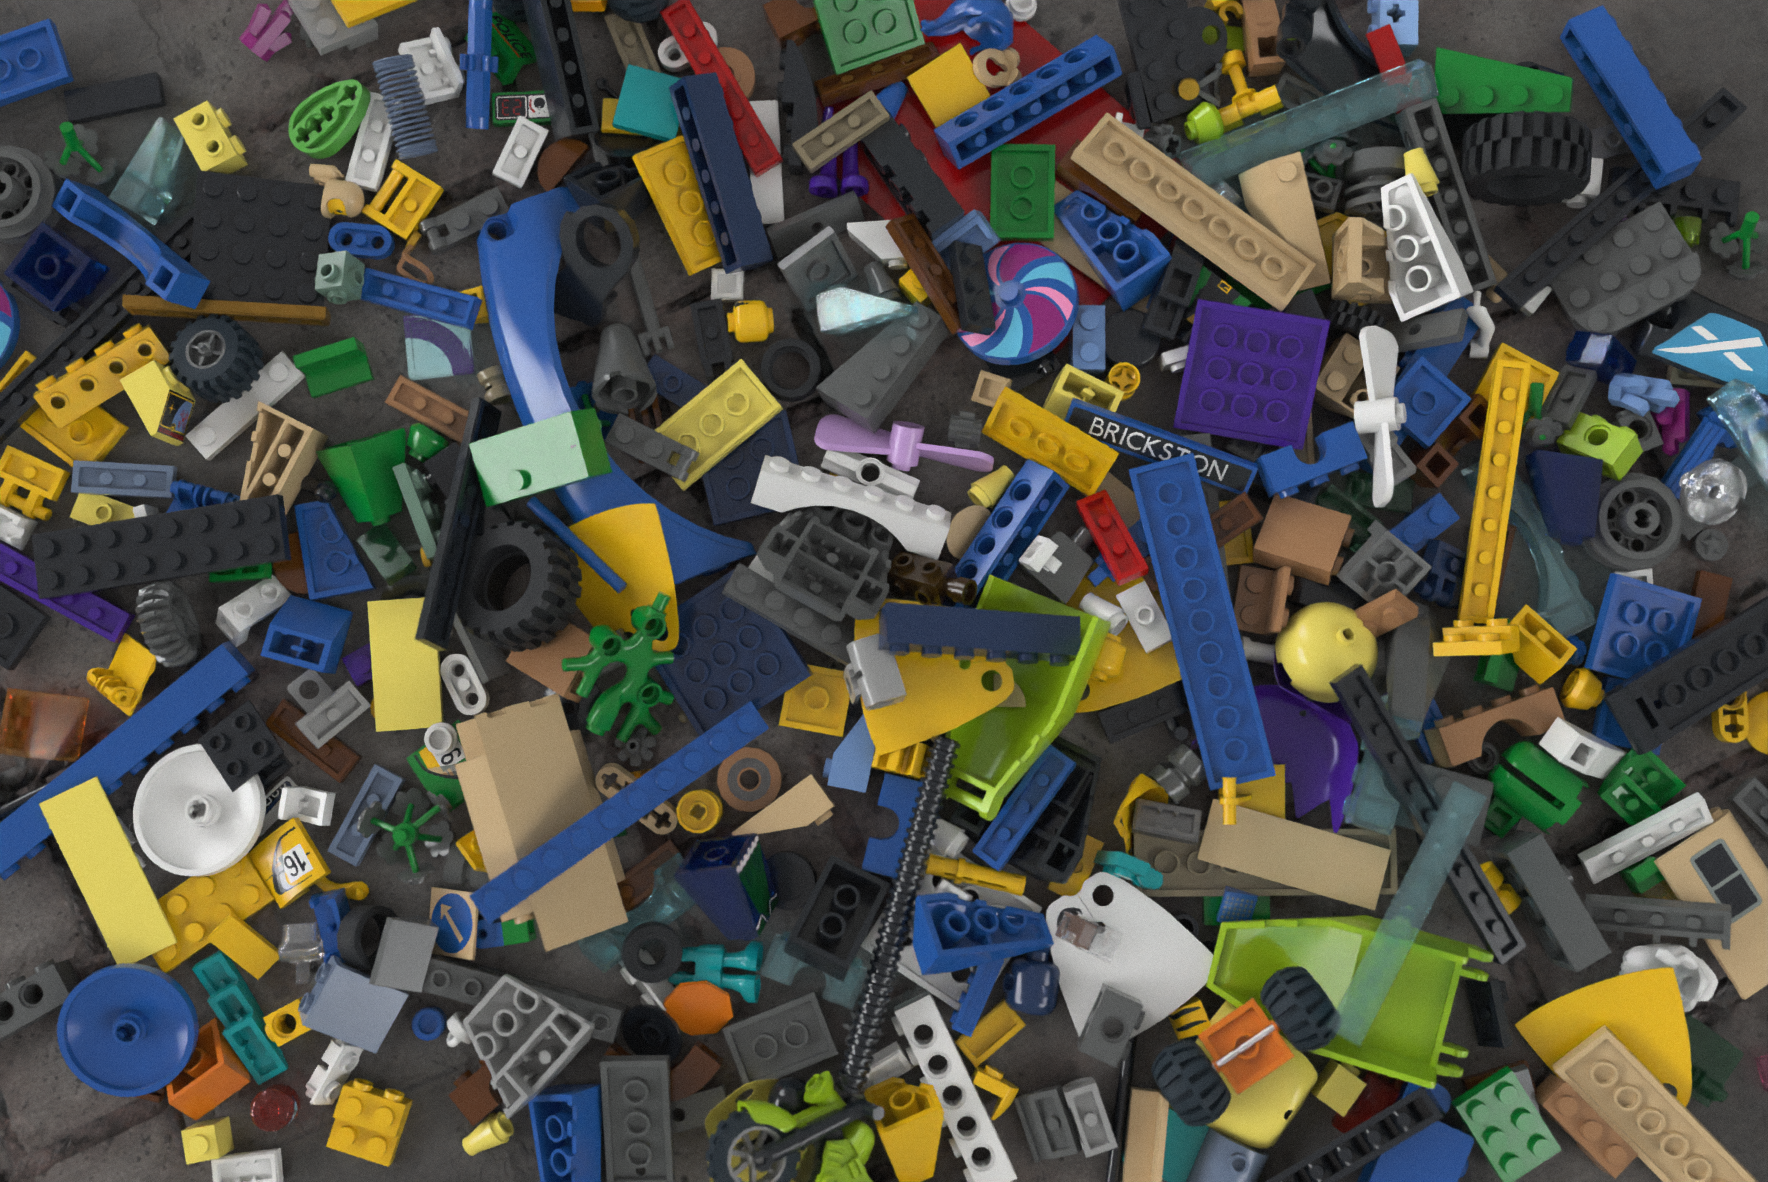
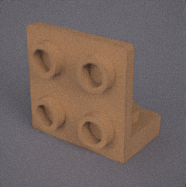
M1244 565L1239 566L1233 600V610L1239 631L1269 636L1280 633L1281 627H1286L1289 617V609L1285 608L1286 597L1291 595L1294 586V576H1290L1291 567L1283 566L1272 571Z

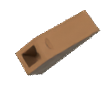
M1239 0L1243 8L1241 26L1247 78L1279 74L1285 61L1278 56L1276 51L1277 29L1280 24V18L1275 0Z

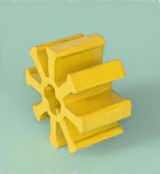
M917 743L883 755H879L875 749L871 768L920 780L921 777L925 776L923 767H927L928 762L925 760L926 757H930L931 752L928 751L929 746L923 743Z

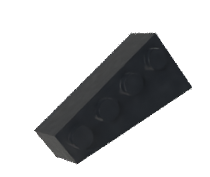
M891 117L889 121L861 139L860 147L905 214L914 213L932 242L962 219L965 211L945 187L940 177L929 166L923 152L920 149L917 150L910 141L911 136L902 123L898 125Z

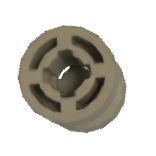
M501 365L491 366L477 374L480 385L486 390L484 397L487 402L493 406H499L513 401Z

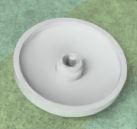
M201 744L179 748L161 758L148 771L138 788L133 807V824L137 840L149 859L168 872L194 877L217 874L238 863L256 843L265 820V791L259 775L256 774L236 791L232 792Z

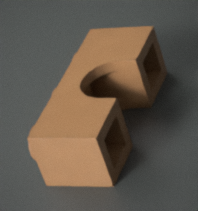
M1550 1074L1536 1088L1538 1094H1535L1538 1108L1551 1121L1564 1129L1577 1142L1576 1146L1600 1170L1616 1179L1638 1156L1566 1081Z

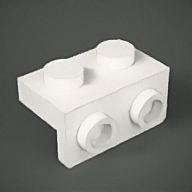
M439 27L432 28L430 37L400 43L398 48L400 55H413L414 65L416 66L407 71H417L416 74L410 75V77H419L417 80H413V82H420V85L415 86V88H422L418 93L424 94L423 97H420V99L425 100L423 105L459 97L465 83V74L463 70L459 69L460 65L456 64L452 55L451 43L447 37L443 36Z

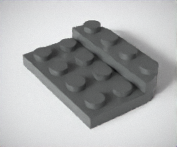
M1659 201L1617 224L1548 286L1552 289L1553 295L1567 318L1579 333L1582 331L1587 335L1605 337L1606 339L1618 335L1623 329L1676 301L1680 302L1686 298L1701 275V262L1698 253L1691 251L1664 206Z

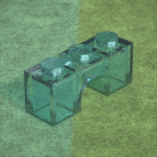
M783 931L782 935L775 934L760 975L791 986L797 971L810 965L784 953L787 939L791 932ZM855 957L844 982L824 973L826 987L822 998L853 1010L867 972V967L862 966L863 960Z

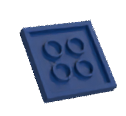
M1610 573L1584 668L1622 679L1630 678L1691 640L1702 599L1624 575Z

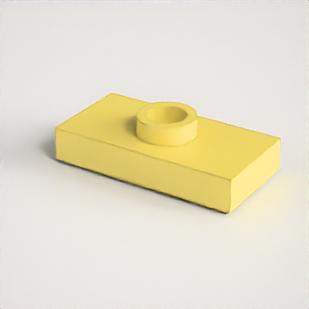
M79 494L70 518L89 525L135 518L133 513L134 506L104 495Z

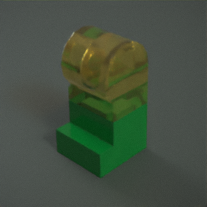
M1648 856L1618 872L1635 897L1678 900L1654 863L1655 857Z

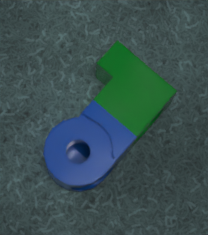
M483 918L478 920L477 948L485 949L513 945L536 939L534 919L520 924H515L514 919L504 922L496 919L491 924H488Z

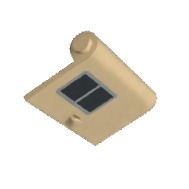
M1714 807L1709 809L1714 821L1713 823L1705 826L1656 859L1654 863L1679 901L1731 904L1730 950L1722 949L1721 940H1704L1741 998L1747 999L1768 985V868L1731 811Z

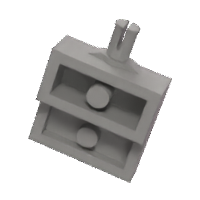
M288 0V4L320 55L346 45L349 50H353L378 39V24L374 18L347 28L331 0Z

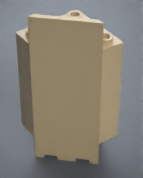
M559 694L549 695L532 702L526 701L507 706L492 713L474 715V719L456 724L466 761L455 764V768L489 881L602 804L580 730H569ZM610 839L501 916L502 922L514 919L515 924H520L536 918L546 952L628 922L617 886L618 882L626 878L614 839Z

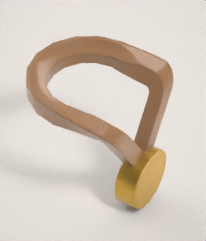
M415 231L402 252V257L396 267V274L400 277L433 285L434 276L430 269L422 262L409 256L422 237L421 233ZM405 261L423 271L427 280H419L402 268Z

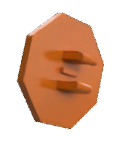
M707 980L680 983L664 999L665 1012L675 1020L680 1030L690 1036L717 1033L733 1017L730 994Z

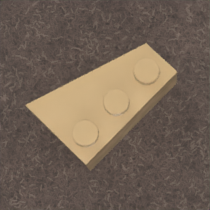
M258 401L256 410L259 412L256 431H252L251 441L253 442L251 459L246 464L240 500L276 494L282 495L287 516L301 489L303 478L308 476L318 457L316 451L323 448L329 436Z

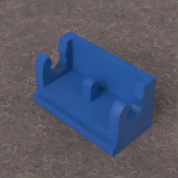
M345 888L312 894L309 905L310 908H314L325 951L323 960L325 963H328L331 956L334 955L341 959V963H344L345 961L342 959L337 947V933L341 921L350 911Z

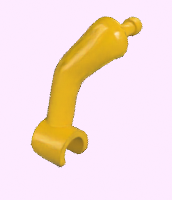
M324 877L315 883L324 892L345 888L347 899L363 900L369 893V888L363 881L335 883Z

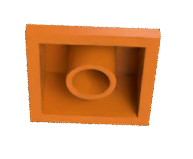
M217 1017L199 1029L197 1045L190 1061L179 1075L166 1085L169 1104L195 1121L251 1082L249 1071L222 1034L225 1026Z

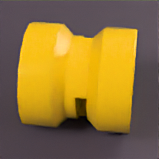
M1120 362L1111 368L1105 383L1123 391L1124 394L1121 401H1125L1134 394L1139 386L1140 373L1133 364Z

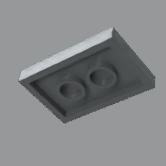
M815 990L722 1028L743 1085L752 1081L778 1079L839 1053Z

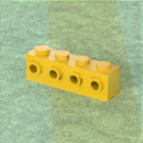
M140 323L132 326L122 333L125 336L123 340L116 344H113L111 340L102 344L94 350L96 356L86 362L83 358H79L65 367L68 373L58 379L51 375L36 385L39 390L34 393L33 397L58 429L123 391L124 387L120 379L153 360L163 365L170 362V351L150 324L144 327Z

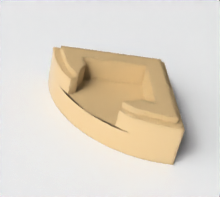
M993 674V691H996L1002 685L1000 674ZM1014 682V689L1010 696L996 707H1026L1024 694L1017 683Z

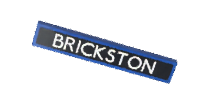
M1074 397L1064 419L1067 423L1079 428L1108 447L1151 463L1193 453L1201 481L1239 495L1243 492L1247 494L1258 470L1257 463Z

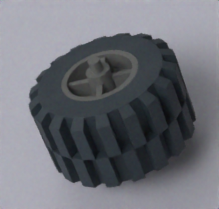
M210 314L206 318L204 315L197 317L196 322L193 323L190 320L185 324L186 328L183 331L179 330L176 336L178 339L172 341L170 346L173 350V353L169 354V361L172 363L170 366L171 371L182 384L202 399H207L212 403H217L218 400L222 403L230 402L231 397L237 400L242 397L243 391L249 392L253 388L251 386L253 381L259 380L261 375L257 372L263 369L264 364L260 360V358L264 357L263 351L259 348L260 344L230 317Z

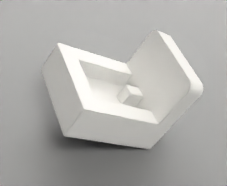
M307 786L283 787L279 802L278 819L290 820L292 818H299L303 822L319 826H330L336 793Z

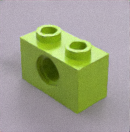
M1579 412L1571 429H1565L1564 433L1556 441L1564 459L1618 482L1622 480L1643 452L1638 435L1632 429L1626 426H1620L1619 428L1609 424L1601 416H1589L1582 412Z

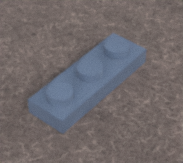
M73 460L71 492L88 495L174 499L175 495L170 492V486L177 479V467Z
M374 764L327 851L354 866H360L376 834L372 833L369 838H364L362 833L357 831L361 812L366 807H370L374 801H379L382 803V809L386 812L382 819L384 821L406 778L380 764Z

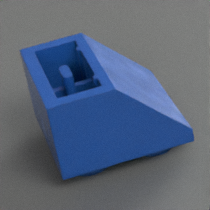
M290 595L269 624L260 656L322 673L336 674L354 612Z

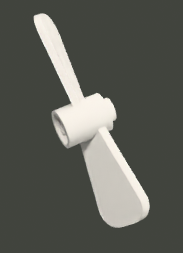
M1366 326L1361 329L1359 340L1369 400L1355 402L1354 420L1358 434L1374 433L1372 497L1374 506L1378 508L1384 507L1390 502L1394 488L1389 431L1400 430L1401 423H1406L1407 416L1405 404L1399 403L1398 398L1393 397L1398 358L1397 341L1393 334L1386 329L1378 326Z

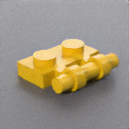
M7 445L0 459V477L5 479L0 487V504L5 507H15L21 510L24 516L31 519L39 518L43 521H48L52 516V510L44 507L42 502L44 498L57 502L71 473ZM19 486L30 490L27 499L17 495Z

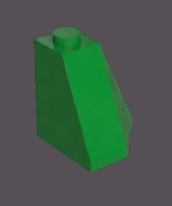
M404 428L376 433L373 436L357 440L353 439L316 451L320 462L333 483L337 486L340 495L357 523L371 522L372 526L381 525L391 521L390 515L402 511L403 494L393 467L405 463L406 432Z

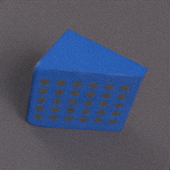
M1225 886L1216 921L1222 923L1223 921L1251 920L1258 895Z

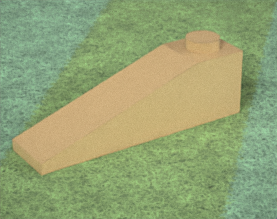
M1301 152L1266 161L1238 174L1245 206L1253 219L1316 264L1298 291L1330 284V275Z

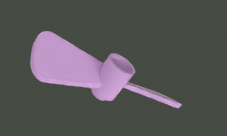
M830 414L820 419L815 432V443L824 450L887 455L886 460L892 463L891 467L901 471H910L911 467L918 466L919 457L978 472H990L993 470L994 458L980 451L922 443L925 427L912 422L893 421L891 432L879 428L874 434L850 418Z

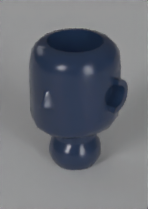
M1051 947L1026 953V956H1017L1011 962L1009 972L1004 975L1002 981L1005 1002L1010 1009L1037 1016L1050 1015L1055 1010L1060 986V970L1053 961L1049 960Z

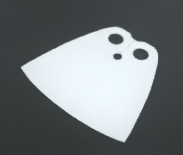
M1105 872L1096 873L1084 881L1080 892L1074 896L1065 895L1060 897L1047 909L1046 922L1054 941V945L1050 948L1053 963L1060 970L1059 985L1079 1037L1103 983L1139 999L1143 1004L1142 1010L1145 1011L1143 1022L1138 1030H1132L1129 1039L1142 1033L1174 1012L1207 983L1213 954L1164 908L1121 878ZM1107 885L1112 889L1114 898L1109 905L1100 906L1094 902L1093 891L1097 886ZM1079 908L1082 911V914L1078 912L1079 916L1093 923L1103 922L1105 924V931L1101 934L1096 933L1089 950L1061 937L1057 929V919L1063 909ZM1118 1019L1108 1020L1104 1025V1031L1108 1034L1117 1033L1121 1028V1021Z

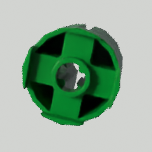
M1520 741L1507 747L1501 755L1515 768L1552 795L1549 799L1501 763L1495 764L1492 770H1489L1487 781L1494 783L1492 794L1547 835H1550L1547 829L1556 822L1563 826L1572 817L1582 803L1576 799L1582 786L1584 785L1589 788L1585 780L1575 775L1532 742Z

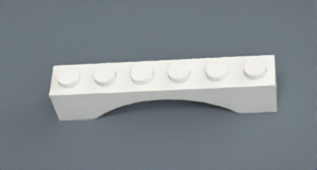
M765 455L751 501L752 504L782 513L795 508L815 505L835 506L853 510L870 517L887 528L907 551L935 560L939 558L950 529L951 512L938 505L922 504L905 495L896 496L884 492L876 486H864L854 483L844 476L835 477L822 473L819 469L812 466L803 467L790 463L787 459L779 456L771 457Z

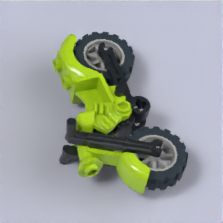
M829 1071L822 1072L820 1075L815 1074L805 1086L804 1101L809 1104L816 1103V1105L793 1116L770 1102L751 1099L738 1101V1111L736 1110L728 1114L729 1118L727 1120L722 1119L716 1126L718 1129L715 1134L711 1133L708 1143H710L709 1150H706L705 1159L709 1161V1167H706L708 1175L714 1182H745L736 1176L749 1166V1182H790L791 1179L795 1182H873L869 1178L864 1165L874 1146V1133L859 1118L867 1116L875 1120H881L884 1117L885 1111L878 1105L852 1095H842L840 1097L834 1089V1082ZM759 1130L758 1137L750 1141L748 1132ZM742 1137V1140H743V1141H740V1142L736 1145V1149H733L734 1146H735V1144H736V1142ZM798 1150H801V1151H804V1150H805V1153L803 1154L802 1160H801V1153L798 1152ZM732 1155L739 1156L741 1161L734 1169H732L731 1165ZM757 1170L759 1172L767 1171L761 1179L756 1180Z

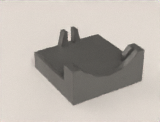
M1375 520L1367 529L1372 536L1336 574L1345 584L1368 602L1394 589H1397L1406 596L1432 568L1424 559Z

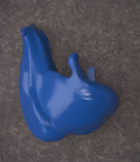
M955 0L940 17L934 20L925 19L920 23L922 26L921 31L928 37L953 35L963 30L971 39L977 40L981 44L980 46L972 47L969 52L970 55L988 48L1003 51L1013 43V14L1002 0Z

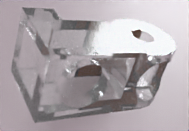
M1066 910L1055 936L1111 964L1123 933L1109 929Z

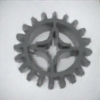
M165 580L150 583V585L139 590L135 609L138 614L137 622L140 624V633L145 638V644H148L150 653L155 655L156 660L165 667L173 668L188 665L200 657L203 648L201 642L203 636L200 632V625L194 611V605L190 603L189 596L184 594L183 588L174 581Z

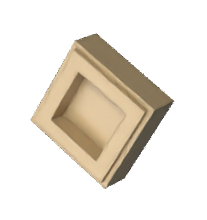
M981 370L971 401L994 407L1005 386L1010 389L1013 380Z

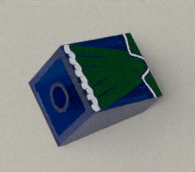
M757 833L699 839L695 842L674 874L676 881L728 940L742 939L748 941L759 937L779 901Z

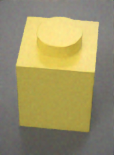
M1330 1059L1310 1092L1344 1117L1367 1084L1358 1078L1361 1071L1353 1065L1344 1062L1339 1064L1335 1060Z
M229 1116L196 1122L181 1131L186 1165L218 1159L234 1149Z

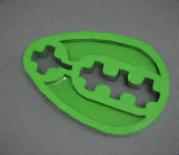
M350 79L333 83L310 95L297 106L290 118L289 137L293 145L309 157L315 159H324L336 154L350 140L365 117L371 100L370 91L357 80ZM355 92L356 98L353 100L352 94ZM322 123V130L318 133L319 128L317 126Z

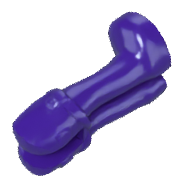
M825 107L821 124L834 116V107ZM858 142L843 152L841 195L854 191L857 197H861L869 192L868 180L864 176L859 175ZM837 156L821 167L819 175L813 176L810 179L809 192L823 198H836L838 196Z

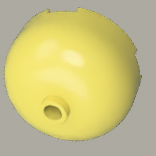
M1318 602L1301 608L1288 619L1285 628L1281 627V632L1276 637L1275 652L1278 664L1282 662L1285 671L1293 680L1290 684L1301 694L1316 701L1326 703L1339 701L1329 682L1354 664H1362L1370 679L1377 666L1378 646L1376 638L1363 626V621L1357 618L1354 610L1339 603Z

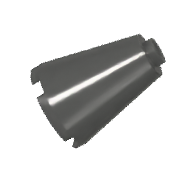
M620 323L611 324L601 332L591 390L592 398L596 401V406L600 410L609 414L618 415L621 413L626 415L629 414L628 409L638 407L639 411H642L649 407L657 397L655 380L632 329Z

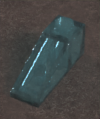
M159 117L108 198L131 213L155 225L172 199L184 139L181 132Z
M845 284L828 286V291L816 294L820 332L837 336L918 314L916 306L849 289Z

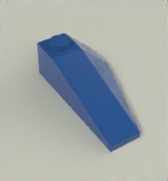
M1079 190L1074 191L1054 205L1055 215L1123 312L1151 294L1172 259L1170 253L1154 233L1147 229L1142 230L1133 225L1128 218L1124 216L1119 217L1107 210L1105 205Z

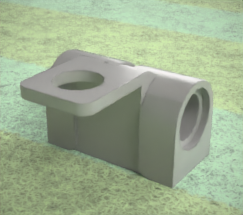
M879 634L849 643L846 648L851 663L846 665L843 677L852 705L858 703L860 696H862L866 710H875L903 702L906 691L895 656L890 655L889 650L879 649Z
M311 669L305 671L287 687L288 692L307 712L295 725L317 749L371 706L350 681L345 682L333 692L318 673ZM306 680H312L319 686L318 695L313 699H305L299 692L300 685Z
M1084 1077L1065 1084L1062 1090L1076 1132L1079 1133L1078 1138L1085 1157L1088 1158L1117 1148L1118 1146L1094 1078Z

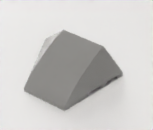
M509 974L503 975L463 1020L480 1060H485L493 1079L490 1082L493 1089H498L506 1106L503 1111L507 1119L515 1115L558 1076L588 1043L595 1026L593 1023Z

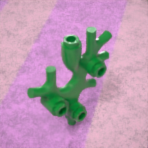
M659 592L652 605L648 604L647 606L637 607L632 612L631 623L636 632L629 639L623 640L608 625H598L590 631L589 643L594 648L591 653L582 657L562 659V670L564 672H584L583 678L575 692L585 698L589 696L600 672L605 666L612 662H622L626 666L627 672L623 680L605 690L595 701L588 714L586 728L592 733L604 736L606 731L609 732L621 706L626 702L631 703V708L616 735L618 740L627 743L635 727L639 724H642L652 735H656L661 731L662 726L651 715L649 707L656 705L658 702L669 706L674 700V695L662 690L661 686L648 675V672L654 666L672 664L674 661L672 651H654L652 648L653 640L661 637L666 630L665 617L667 613L664 610L671 598L669 595Z

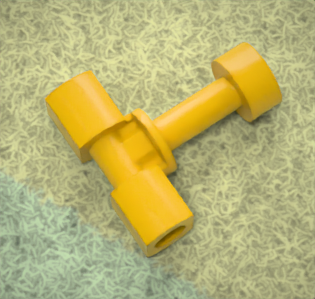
M1231 50L1224 53L1219 61L1222 62V74L1230 75L1236 92L1232 97V104L1218 110L1222 118L1224 133L1244 125L1243 119L1260 112L1262 116H1265L1283 108L1275 85L1256 92V89L1253 88L1248 89L1242 72L1246 61L1241 50Z

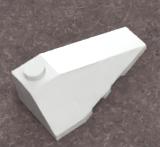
M1410 173L1381 187L1383 224L1387 232L1388 245L1386 261H1389L1390 271L1388 289L1400 321H1406L1474 292L1457 252L1414 174Z

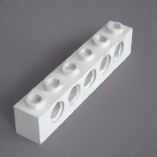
M926 991L895 1006L894 1012L896 1016L891 1018L898 1035L902 1036L905 1034L910 1044L905 1049L914 1067L920 1065L924 1074V1077L920 1078L921 1083L933 1085L944 1110L942 1128L948 1125L953 1135L952 1138L948 1139L956 1158L962 1156L968 1167L963 1170L967 1182H1011L1017 1179L1015 1169L990 1120L975 1085L972 1083L971 1076L932 994ZM922 1024L930 1026L933 1030L931 1037L926 1040L918 1039L914 1035V1030L917 1026ZM935 1055L945 1057L947 1060L946 1066L941 1070L932 1069L928 1064L931 1057ZM951 1085L957 1086L961 1090V1095L956 1100L946 1099L943 1096V1091L946 1087ZM964 1116H970L976 1121L974 1127L967 1131L961 1130L957 1126L959 1119ZM978 1147H985L990 1151L987 1159L977 1161L972 1157V1152Z

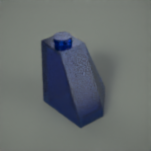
M1536 450L1526 455L1525 465L1549 537L1561 539V544L1571 546L1582 545L1583 541L1594 538L1603 459Z

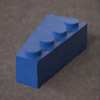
M557 1084L544 1089L529 1102L540 1182H600L601 1084Z

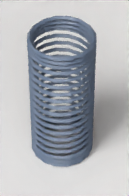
M411 54L387 57L372 63L374 65V72L378 73L375 77L379 79L377 83L381 85L379 87L382 90L380 94L385 96L382 101L386 102L383 106L388 108L385 111L389 114L387 118L392 119L388 123L393 125L390 129L394 131L392 135L396 136L393 141L398 142L395 144V147L399 148L396 152H398L397 155L400 160L435 153L439 150L437 149L438 146L435 139L405 144L434 137V134L431 133L405 138L432 131V128L400 133L431 125L430 122L400 127L410 123L429 120L430 117L425 116L407 121H399L427 114L428 111L426 110L395 116L404 112L426 108V105H419L394 110L404 106L425 102L424 99L390 105L399 101L423 97L424 94L418 93L389 99L398 95L421 91L422 88L418 87L388 93L398 89L418 86L420 82L386 87L392 84L417 80L419 77L411 76L383 82L391 78L413 75L417 71L410 70L381 76L391 72L415 68L416 65H414L415 62Z

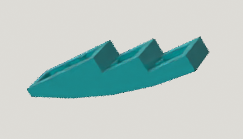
M219 950L196 963L192 970L210 995L207 1002L225 1026L222 1034L256 1083L260 1085L287 1070L289 1066L280 1047H277L275 1042L268 1038L265 1032L266 1023L263 1019L265 1016L231 958Z

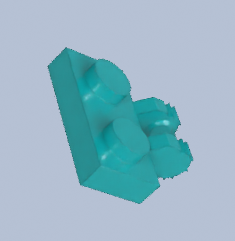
M1097 851L1093 863L1103 866L1102 872L1117 878L1123 877L1131 880L1133 885L1144 889L1155 890L1164 884L1163 875L1158 870L1150 867L1151 864L1120 851Z

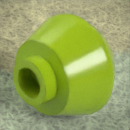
M1202 102L1188 114L1187 122H1184L1187 138L1190 141L1194 140L1196 144H1218L1224 135L1220 113L1215 105L1208 102Z

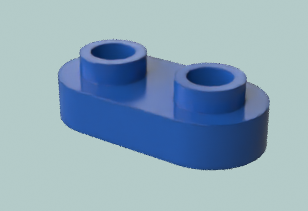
M340 222L331 228L328 236L329 244L336 252L346 250L356 258L385 259L392 254L395 248L393 235L380 225ZM347 237H352L351 244L344 245V240ZM378 240H384L383 246L376 249L375 243Z

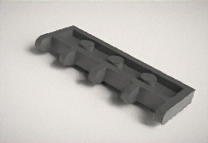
M1600 894L1585 895V908L1598 930L1617 931V940L1624 941V932L1653 934V943L1660 944V935L1689 937V946L1697 947V938L1721 940L1722 949L1730 950L1731 904Z

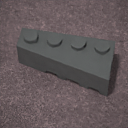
M916 301L816 387L824 403L875 434L948 335L944 320L939 314Z

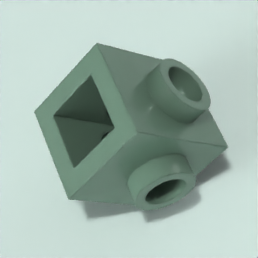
M346 250L319 254L317 274L315 276V290L334 304H346L347 301L361 299L365 264Z

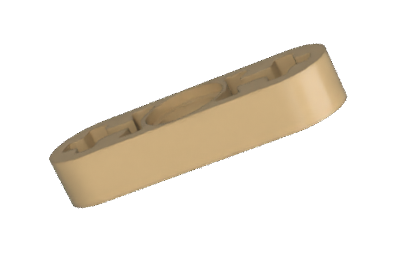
M607 763L598 771L595 783L601 793L611 798L621 790V787L615 783L610 784V786L604 783L606 780L605 775H603L604 773L607 775H611L613 772L618 775L616 781L623 787L626 781L631 784L638 778L619 764ZM667 800L653 810L661 815L665 811L670 814L668 819L670 824L667 822H663L661 825L656 822L658 816L650 811L648 816L645 815L639 819L641 823L660 835L672 832L678 821L675 806Z

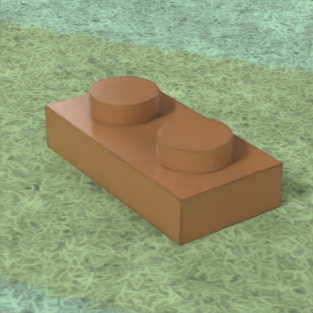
M1397 589L1354 610L1357 618L1363 621V626L1375 638L1418 617V606Z

